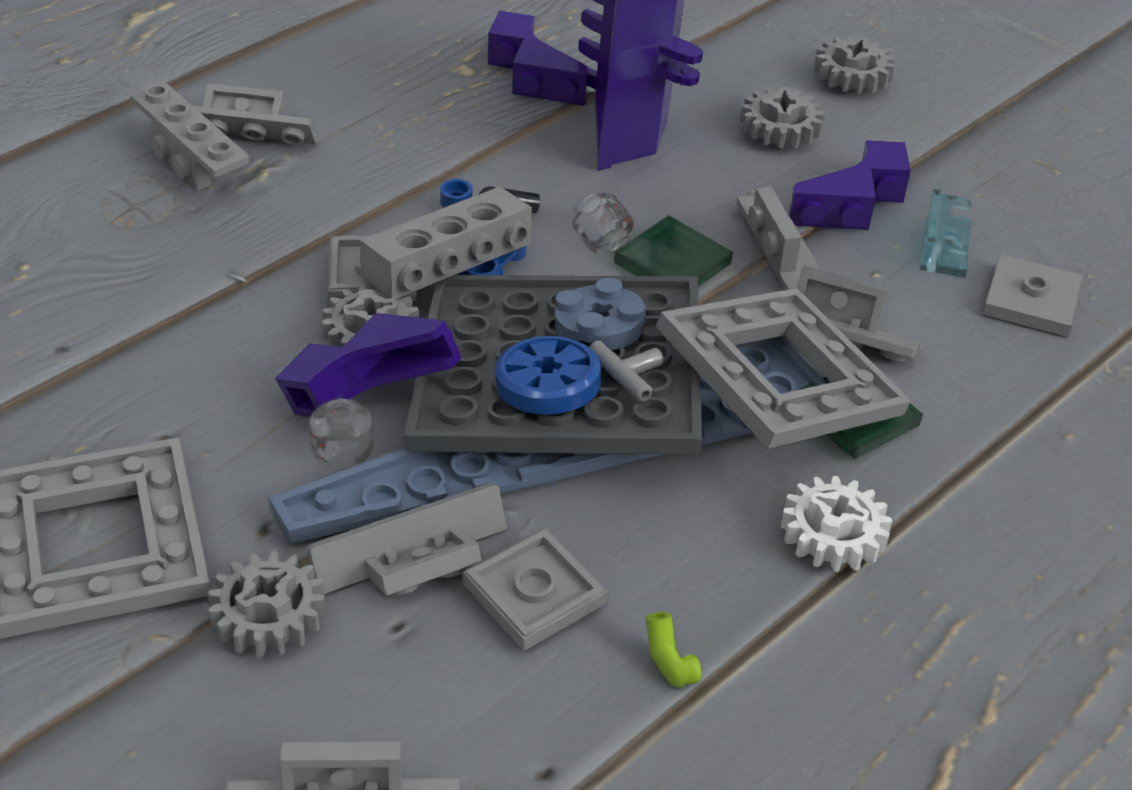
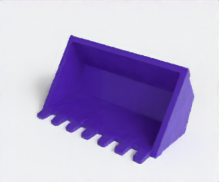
M593 0L604 6L603 15L589 9L582 11L581 23L592 31L601 34L600 43L582 37L579 39L578 45L580 53L598 62L597 71L588 67L587 86L595 89L598 171L611 168L612 164L656 154L668 120L673 82L689 87L697 85L699 82L700 72H698V69L692 68L687 64L701 63L703 50L698 45L695 46L693 43L679 38L685 0Z

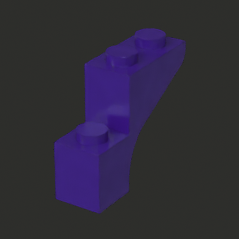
M499 10L488 32V64L513 68L512 94L585 106L588 66L536 38L534 35L535 16Z
M866 140L862 161L859 164L796 183L793 187L789 217L795 226L869 230L875 201L904 203L911 172L905 142Z
M375 313L343 347L309 343L275 379L294 414L311 417L313 412L320 408L321 418L324 417L322 406L327 403L344 400L345 403L357 394L376 386L448 370L455 366L462 357L445 320Z

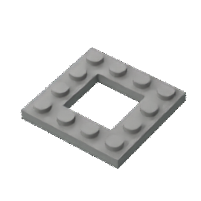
M797 288L663 311L655 326L767 449L902 416L911 402ZM785 335L800 350V353L827 377L829 383L780 394L735 345Z
M179 437L0 469V639L208 596V592L211 590ZM139 495L149 554L43 574L36 513Z

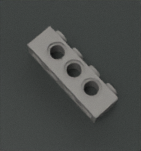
M497 187L360 239L361 277L388 298L397 299L531 244L532 207L505 189Z

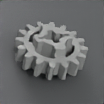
M848 36L847 40L844 41L839 37H834L833 43L824 41L823 47L817 48L814 71L819 73L820 80H829V87L840 85L843 92H853L855 89L857 94H861L862 89H867L874 93L877 86L886 88L887 82L892 81L895 57L890 56V49H879V42L869 44V40L865 37H856L854 39L852 36Z
M766 87V93L764 94L755 90L753 91V97H745L740 122L743 123V131H751V139L763 138V145L767 146L773 142V145H777L781 149L786 144L799 148L800 141L810 145L813 138L820 137L825 112H821V103H813V96H800L801 90L797 89L792 93V90L786 89V87H781L778 91H774L771 87Z
M364 284L359 285L357 293L344 289L342 290L343 299L331 297L329 299L330 308H323L322 310L323 339L328 340L329 346L343 347L375 313L419 317L418 307H412V298L410 296L397 299L388 298L376 288L374 290L367 289Z
M272 551L267 561H260L257 554L253 553L250 554V564L246 566L236 561L230 563L231 576L217 574L215 577L217 589L209 590L208 592L211 626L218 629L219 640L222 643L234 639L235 652L241 653L251 645L255 646L256 656L262 657L267 647L274 646L278 654L282 655L285 654V643L289 641L299 646L305 644L304 630L314 633L319 631V617L326 614L323 580L315 579L314 567L311 564L299 569L298 556L292 555L286 562L279 561L278 552Z

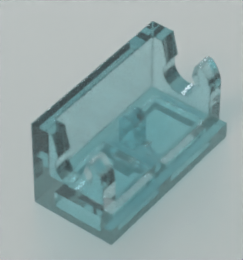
M933 189L925 220L919 270L962 278L966 277L972 220L963 216H953L950 210L954 208L971 210L972 203L968 199L941 194V190Z

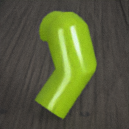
M654 612L646 616L649 651L655 665L668 683L674 687L684 689V684H697L702 678L698 657L692 654L685 657L679 656L675 644L672 613Z

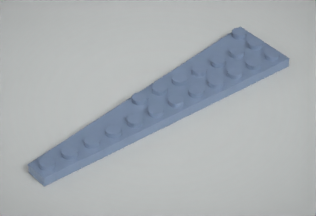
M782 336L735 345L780 394L827 384ZM700 377L702 445L752 433L741 419L728 408L726 403L709 384ZM406 448L271 496L269 497L270 512L289 544L356 529L491 482L499 487L501 494L538 484L548 485L559 479L663 454L428 453L425 451H406Z

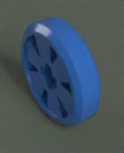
M559 336L529 338L510 346L498 357L495 363L496 390L503 401L524 412L541 415L569 412L584 406L597 395L601 386L600 360L590 347L573 339Z

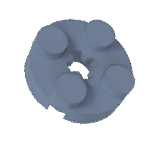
M603 278L598 280L596 285L584 286L574 290H564L556 295L555 329L559 337L587 343L602 341L610 350H616L637 341L641 336V327H645V303L637 294L624 289L622 282L618 279Z

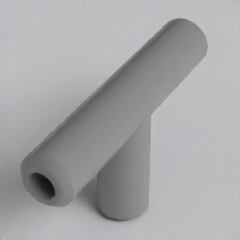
M595 341L589 346L599 357L601 367L637 401L644 402L651 397L652 387L638 374L662 365L663 355L659 349L652 348L621 360L602 341Z

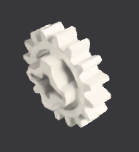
M833 476L831 484H824L819 477H814L811 488L799 483L795 495L788 494L783 510L781 528L786 530L784 538L786 544L798 543L796 556L803 557L807 554L814 556L813 566L818 568L824 561L831 562L833 571L839 572L841 564L848 563L856 571L860 569L862 559L873 564L876 562L878 552L885 551L890 535L892 518L885 516L888 507L886 502L873 503L876 493L873 489L863 493L858 491V481L853 480L848 486L841 485L838 476Z

